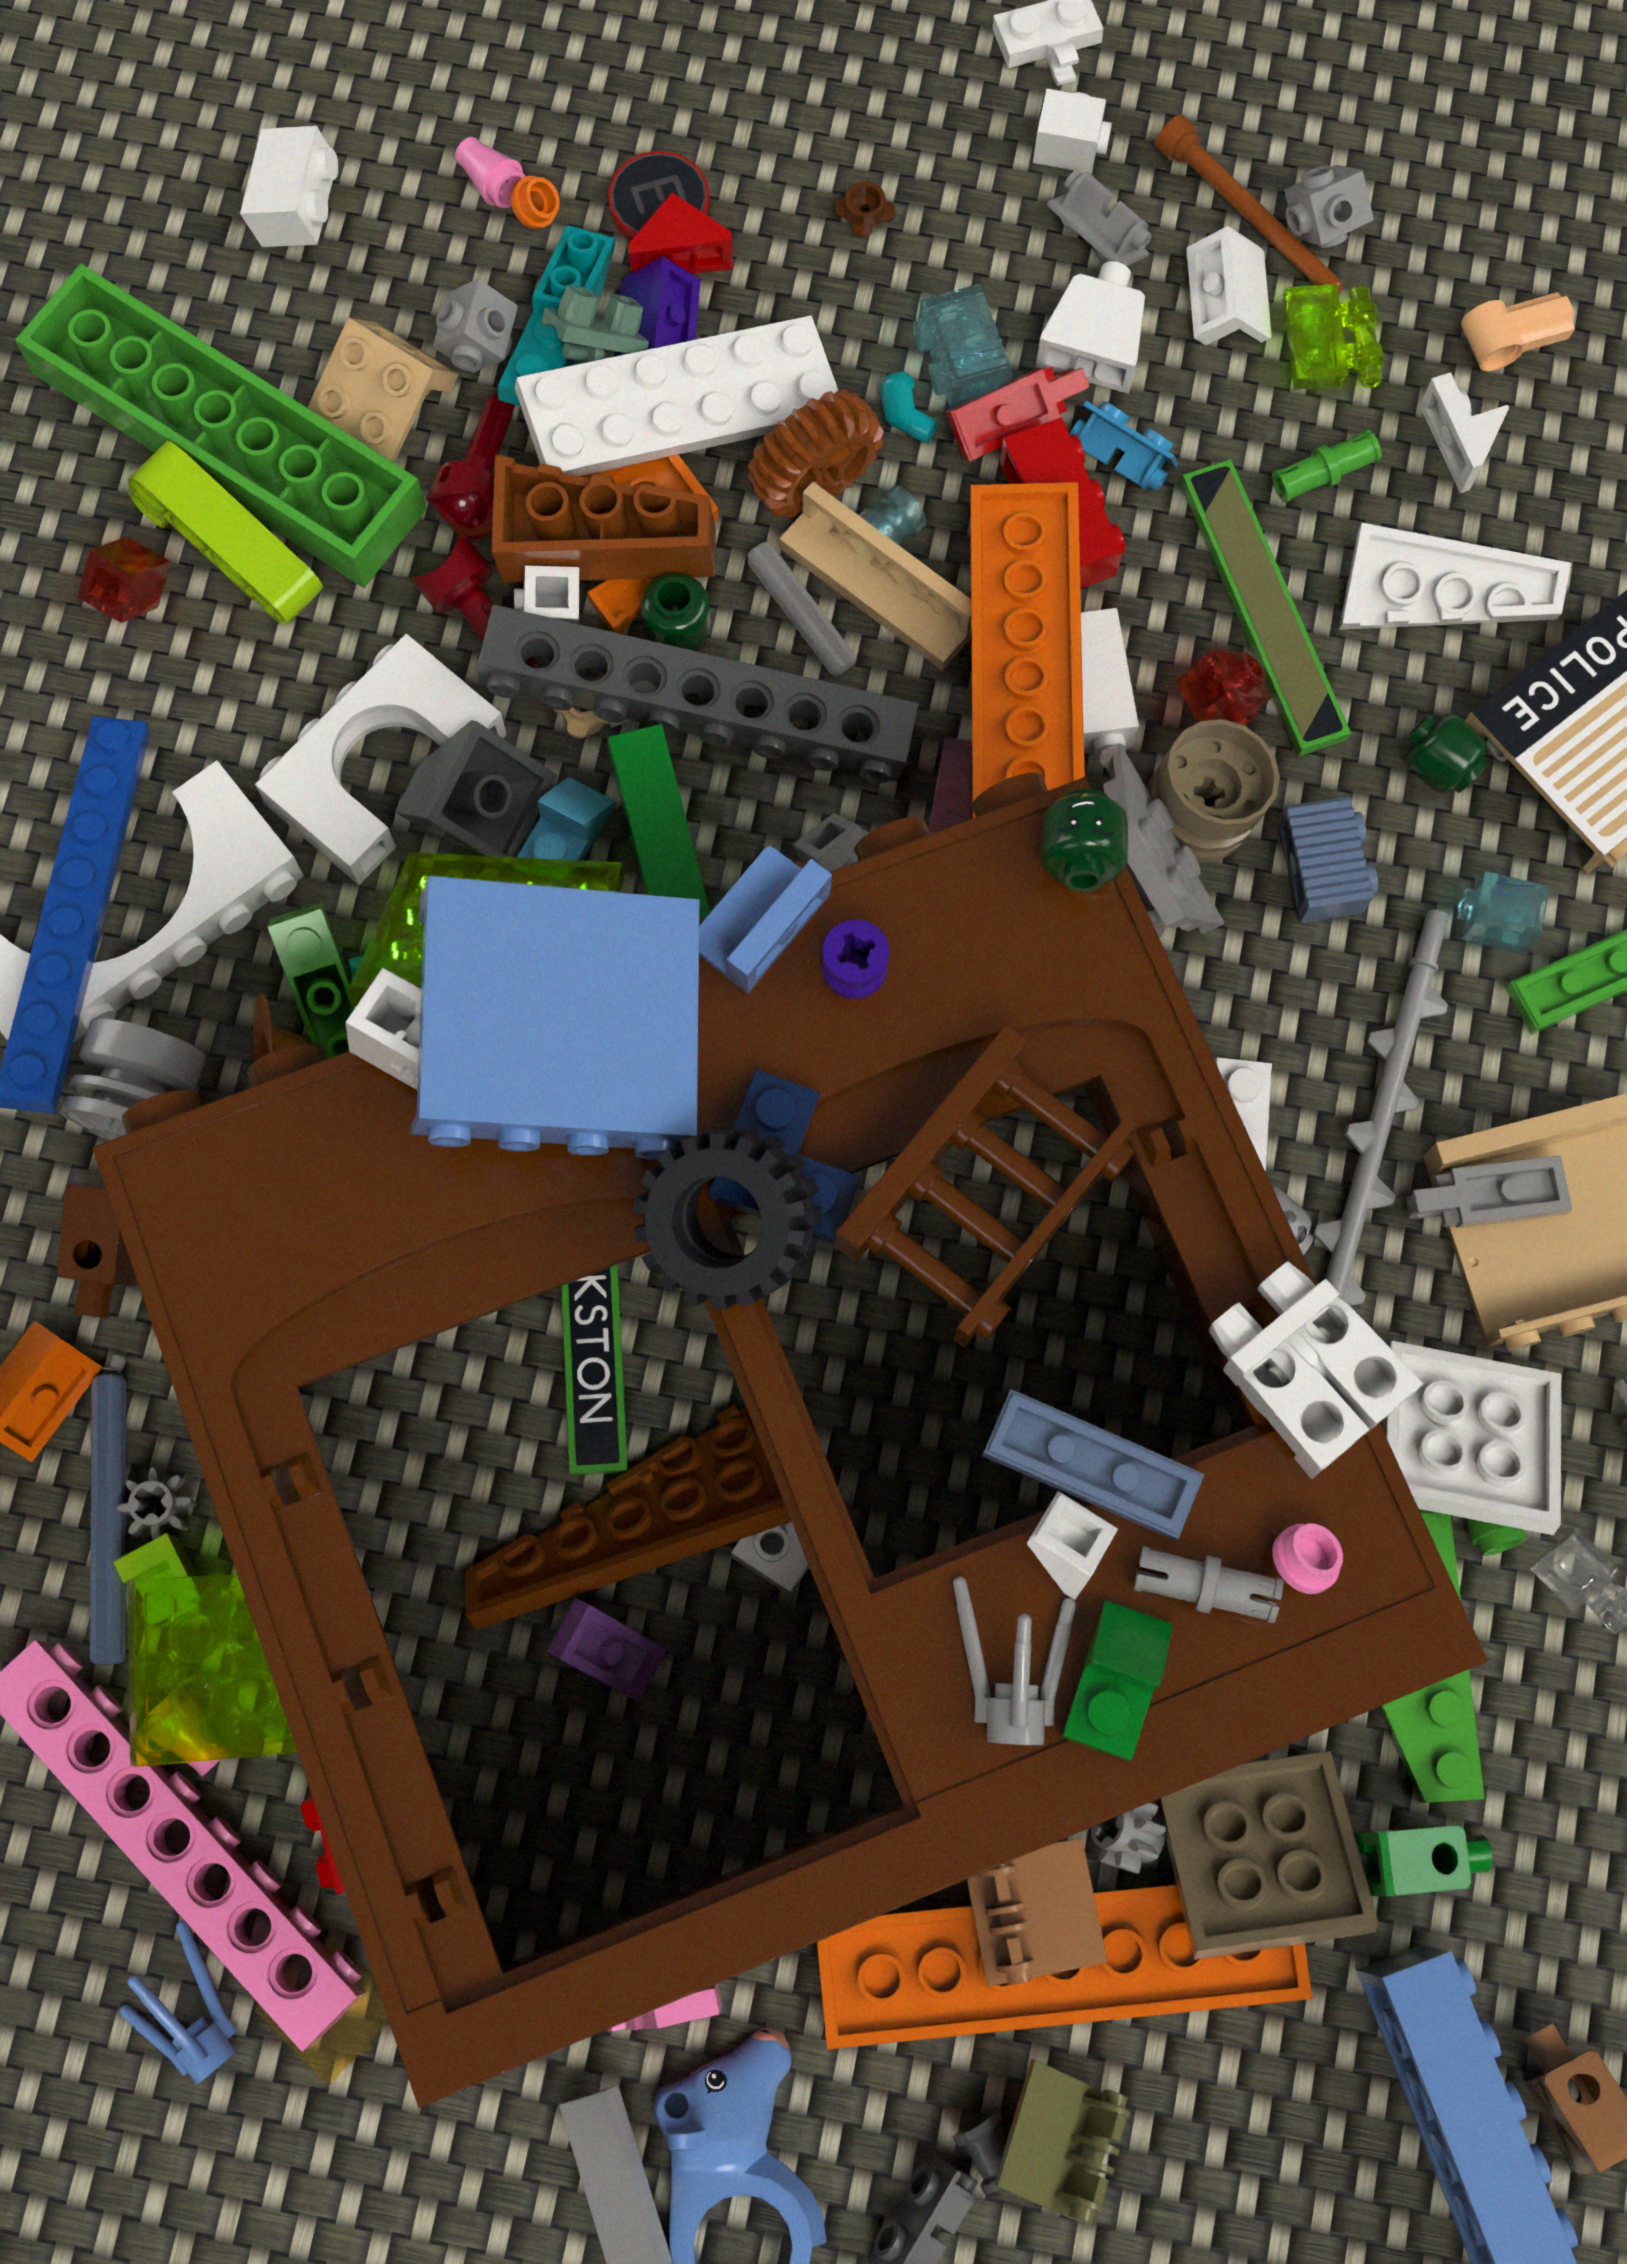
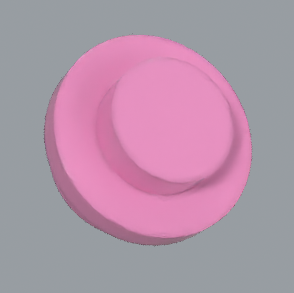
M1313 1523L1291 1525L1277 1536L1273 1544V1560L1276 1569L1286 1583L1294 1589L1306 1594H1318L1336 1582L1343 1563V1552L1337 1538L1325 1527Z

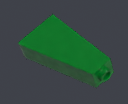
M662 724L608 737L607 751L646 895L699 899V921L705 919L710 914Z

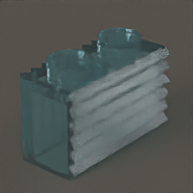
M981 284L920 300L919 319L913 321L914 337L921 352L929 351L933 364L929 365L932 388L937 396L945 395L950 409L1011 381L1012 367L1009 364L1005 347L1002 345L998 329L995 326V320L992 319V313L989 310Z

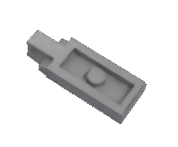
M1559 1155L1453 1168L1448 1173L1437 1175L1433 1178L1435 1188L1414 1190L1411 1196L1405 1198L1409 1219L1441 1216L1443 1227L1456 1226L1457 1228L1566 1215L1572 1211L1562 1158Z

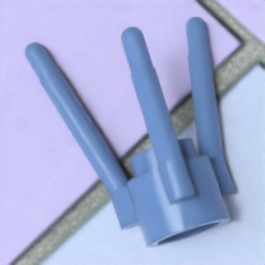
M179 1921L176 1924V1931L213 2024L209 2026L204 2018L201 2017L189 2028L185 2029L152 1990L136 1975L129 1977L127 1981L129 1987L174 2040L168 2039L129 2005H123L120 2008V2015L168 2057L182 2076L188 2073L194 2083L198 2085L237 2052L228 2038L238 2030L225 2015L188 1924L185 1921Z

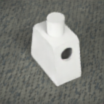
M1108 261L1102 265L1098 278L1084 274H1078L1072 278L1041 334L1035 367L1042 369L1052 366L1055 373L1063 372L1072 367L1075 370L1082 367L1089 383L1129 394L1138 358L1145 295L1139 290L1127 287L1131 277V271L1127 266L1119 262Z

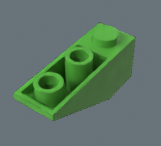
M321 901L269 919L267 928L311 1043L322 1046L326 1059L348 1052L349 1046L345 1022L358 1005V1000L323 902Z

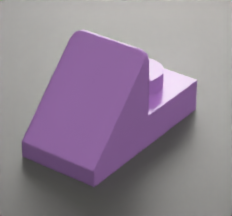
M575 1598L547 1650L549 1654L637 1702H640L667 1651L666 1648Z

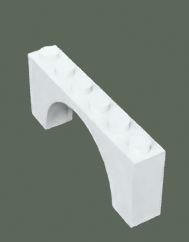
M217 760L172 792L187 817L191 829L194 853L190 883L179 908L170 921L143 945L122 956L93 963L74 1042L86 1034L89 1023L94 1018L115 1019L116 1012L133 999H143L152 994L161 985L162 978L179 966H189L198 961L207 951L209 944L225 933L232 934L242 929L251 920L252 913L269 901L276 902L285 898L294 890L297 881L304 876L294 856ZM0 934V1031L8 1041L30 953L21 950Z

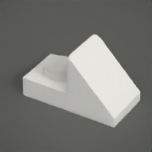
M1450 372L1431 379L1419 406L1459 492L1463 493L1469 491L1508 412L1509 406L1505 405L1471 416L1472 410L1469 397L1464 390H1459Z

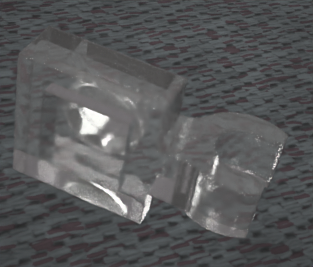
M1577 1527L1536 1559L1531 1570L1572 1612L1586 1603L1611 1632L1617 1633L1627 1625V1589L1611 1583L1620 1570Z

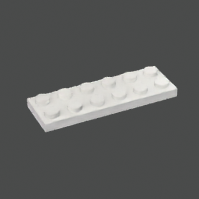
M812 315L517 377L514 387L540 463L561 467L562 473L576 476H584L763 436L772 432L778 426V420H785L790 416L793 408L798 410L805 406L810 398L818 400L825 392L832 391L835 394L838 391Z

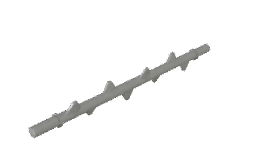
M1439 910L1427 911L1415 957L1410 959L1409 962L1411 972L1395 1028L1369 1034L1367 1043L1385 1060V1065L1369 1121L1349 1124L1345 1128L1344 1134L1360 1154L1342 1219L1317 1224L1313 1233L1332 1254L1325 1278L1340 1294L1338 1297L1349 1306L1363 1303L1366 1295L1350 1276L1367 1211L1393 1205L1396 1196L1377 1175L1394 1113L1415 1110L1419 1103L1417 1097L1405 1084L1404 1077L1420 1019L1444 1015L1448 1004L1430 987L1433 974L1438 972L1439 966L1436 962L1449 918L1448 914Z

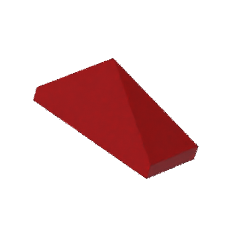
M673 192L628 243L631 273L662 256L691 274L733 269L731 231Z

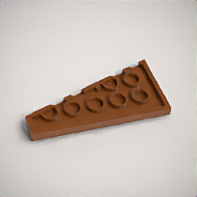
M732 1405L716 1415L719 1424L694 1440L682 1436L605 1484L610 1492L583 1509L579 1502H576L560 1512L562 1522L538 1537L525 1534L465 1571L466 1616L474 1628L478 1630L791 1522L747 1408L745 1407L738 1411L735 1405Z

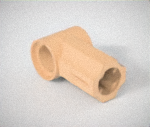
M1558 292L1506 307L1502 300H1493L1483 303L1468 312L1462 319L1461 326L1480 369L1489 372L1511 364L1525 351L1569 339L1575 329L1573 324L1574 310L1568 297H1563Z

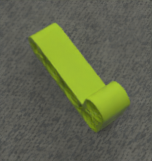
M167 440L128 479L129 496L148 519L163 529L168 524H171L281 625L287 626L323 589V584L302 560L191 457L171 441Z

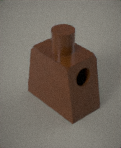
M66 1184L57 1275L61 1278L79 1280L74 1314L109 1318L114 1284L135 1286L137 1279L106 1189ZM102 1252V1259L99 1263V1255Z

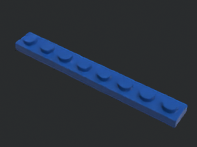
M99 716L92 717L0 1069V1108L56 1114L150 737L147 722Z

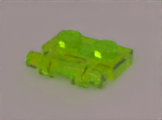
M1337 284L1286 287L1282 300L1294 390L1345 387L1349 378L1348 368H1354L1360 372L1361 385L1365 388H1373L1382 383L1380 368L1384 365L1385 359L1383 346L1377 343L1375 326L1379 323L1377 305L1371 302L1368 287L1357 286L1351 289L1349 292L1350 302H1339ZM1343 327H1348L1354 331L1356 343L1345 344Z

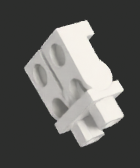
M1287 1261L1267 1277L1257 1289L1280 1315L1275 1321L1263 1330L1238 1302L1212 1323L1209 1332L1221 1352L1228 1358L1223 1371L1236 1386L1239 1385L1252 1405L1284 1439L1296 1454L1294 1459L1312 1480L1355 1444L1364 1434L1368 1433L1412 1396L1424 1383L1345 1301L1338 1297L1340 1294L1326 1278L1315 1286L1305 1274Z

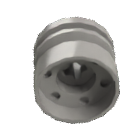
M94 1018L89 1023L79 1057L84 1063L101 1072L100 1076L79 1074L72 1076L69 1086L81 1096H67L64 1098L60 1113L66 1119L87 1128L91 1133L107 1140L118 1138L127 1134L122 1122V1116L133 1105L166 1092L177 1090H192L196 1092L207 1058L201 1050L169 1034L126 1021Z

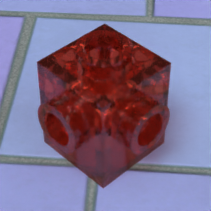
M1223 649L1211 651L1201 657L1192 669L1175 681L1197 723L1200 721L1223 719L1246 726L1258 716L1257 709L1272 698L1264 683L1266 675L1262 666L1248 652L1224 651Z

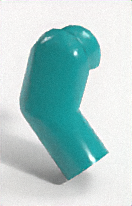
M898 371L887 375L881 384L879 392L886 422L927 445L933 438L939 421L915 409L912 392L915 384L913 378L908 373Z

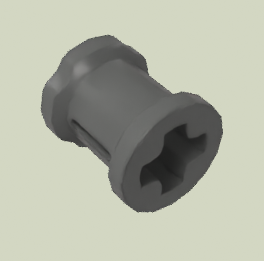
M998 2107L975 2118L952 2137L957 2146H964L978 2168L983 2178L980 2187L985 2195L1001 2189L994 2186L1008 2135L1001 2124L1004 2115Z

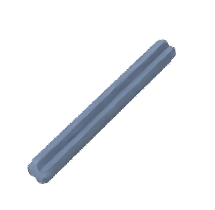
M117 1374L95 1376L92 1379L90 1660L97 1665L118 1664L125 1659L126 1584L122 1582L113 1563L126 1555V1514L117 1511V1506L126 1503V1380Z

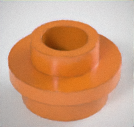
M525 176L519 179L512 187L510 195L511 206L514 214L523 225L530 229L538 230L553 222L560 207V199L555 186L549 180L543 177Z

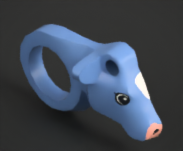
M768 2028L758 2029L745 2042L728 2054L701 2066L681 2080L660 2087L652 2104L653 2115L667 2143V2150H669L671 2160V2191L667 2237L673 2264H698L694 2239L700 2221L707 2210L722 2199L742 2194L764 2199L778 2209L789 2227L792 2242L788 2264H810L813 2247L827 2243L823 2213L813 2192L788 2166L768 2153L766 2148L776 2091L781 2080L789 2072L792 2063L791 2047L783 2033Z

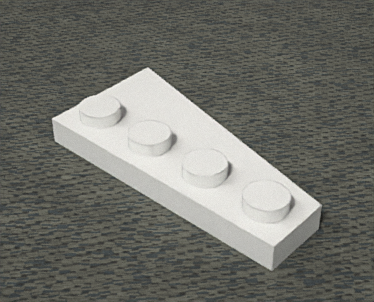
M1361 523L1357 532L1339 630L1557 620L1563 610L1571 563Z

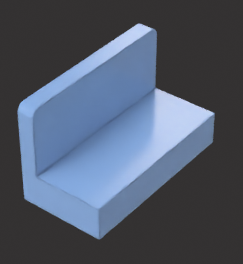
M766 847L700 924L699 956L748 994L830 896L832 874L813 859H810L801 869L774 847Z

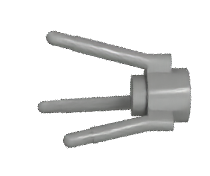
M962 1576L954 1578L953 1588L957 1602L956 1607L975 1695L974 1722L987 1723L986 1742L1044 1745L1045 1726H1054V1700L1072 1629L1071 1625L1076 1608L1075 1601L1067 1598L1062 1603L1039 1698V1685L1029 1684L1032 1619L1026 1613L1019 1615L1017 1619L1013 1684L995 1683V1697H991L967 1581Z

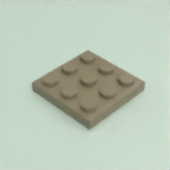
M1331 1751L1244 1763L1157 1800L1162 1823L1166 1828V1841L1194 1960L1376 1932L1379 1923Z

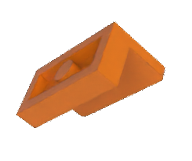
M37 1321L33 1322L0 1365V1443L33 1462L92 1383V1379L98 1375L103 1367Z

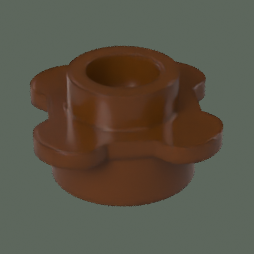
M862 181L853 184L847 190L845 197H840L836 200L835 214L840 218H845L853 226L852 232L855 236L866 238L872 234L873 228L880 223L893 220L895 206L893 203L886 201L885 193L880 186L873 182ZM866 208L869 209V211L862 212L860 209Z

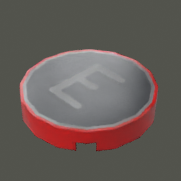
M666 151L642 153L626 161L614 174L608 191L611 219L620 234L631 241V238L639 232L672 192L708 216L710 210L708 185L698 166L682 155Z

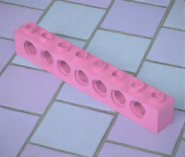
M34 1640L0 1672L1 1716L301 2051L312 2047L366 1993L357 1982L363 1977L361 1970L342 1950L338 1949L332 1954L316 1937L322 1931L321 1926L301 1905L297 1904L291 1909L277 1894L276 1891L282 1884L264 1863L257 1859L251 1865L240 1853L236 1846L241 1842V1838L236 1831L220 1816L216 1815L211 1820L196 1804L202 1797L197 1788L180 1772L177 1771L171 1776L156 1760L162 1754L158 1745L140 1728H136L133 1732L127 1728L117 1716L123 1708L113 1695L99 1684L94 1689L89 1686L78 1673L84 1665L75 1653L60 1641L53 1646L52 1643ZM64 1689L70 1697L71 1707L63 1720L55 1722L48 1713V1703L54 1693ZM102 1732L110 1742V1752L102 1764L95 1766L87 1757V1745L94 1735ZM140 1775L149 1784L150 1796L147 1803L141 1809L134 1810L126 1800V1788L133 1778ZM177 1819L183 1821L190 1832L188 1846L178 1855L172 1853L165 1843L166 1830ZM215 1864L225 1867L230 1875L229 1890L221 1899L210 1896L204 1884L207 1871ZM255 1908L264 1911L271 1921V1932L262 1944L252 1942L247 1937L244 1929L247 1915ZM293 1954H300L306 1957L312 1967L311 1980L304 1989L291 1986L285 1977L286 1962Z

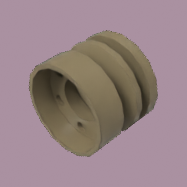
M1223 719L1200 721L1183 730L1146 784V788L1153 800L1160 799L1167 807L1173 820L1171 831L1180 847L1188 846L1198 863L1218 862L1238 849L1276 799L1280 775L1274 754L1260 736L1241 724Z

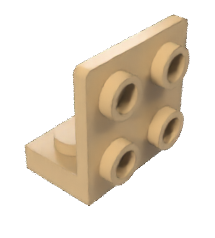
M348 317L307 408L391 462H395L426 395H429L431 390L451 392L460 373L377 322Z

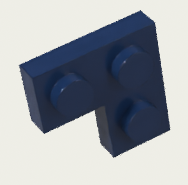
M756 1070L733 1130L743 1127L759 1129L760 1137L767 1138L774 1135L786 1142L782 1150L789 1156L797 1152L799 1154L820 1100V1092ZM801 1156L807 1164L800 1171L806 1181L815 1177L819 1192L812 1195L813 1206H822V1222L814 1226L813 1233L819 1235V1239L835 1244L836 1232L847 1219L860 1184V1176ZM714 1178L709 1190L710 1200L761 1218L760 1210L754 1197L745 1187L728 1178Z

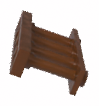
M1007 1024L836 1232L835 1247L855 1263L859 1261L868 1248L876 1255L884 1251L962 1312L966 1317L957 1327L953 1340L963 1348L975 1333L985 1340L988 1339L1011 1309L1002 1299L1102 1175L1112 1182L1136 1152V1149L1127 1142L1130 1140L1138 1123L1126 1115L1110 1137H1107L1027 1076L1025 1073L1028 1067L1021 1063L1028 1040ZM994 1094L1003 1100L1009 1095L1091 1158L1090 1162L1068 1189L984 1126L986 1118L979 1112ZM952 1145L961 1151L968 1147L1050 1210L1026 1241L942 1177L945 1170L937 1164ZM910 1197H913L919 1203L924 1198L1008 1262L1007 1266L984 1294L899 1229L902 1222L895 1215Z

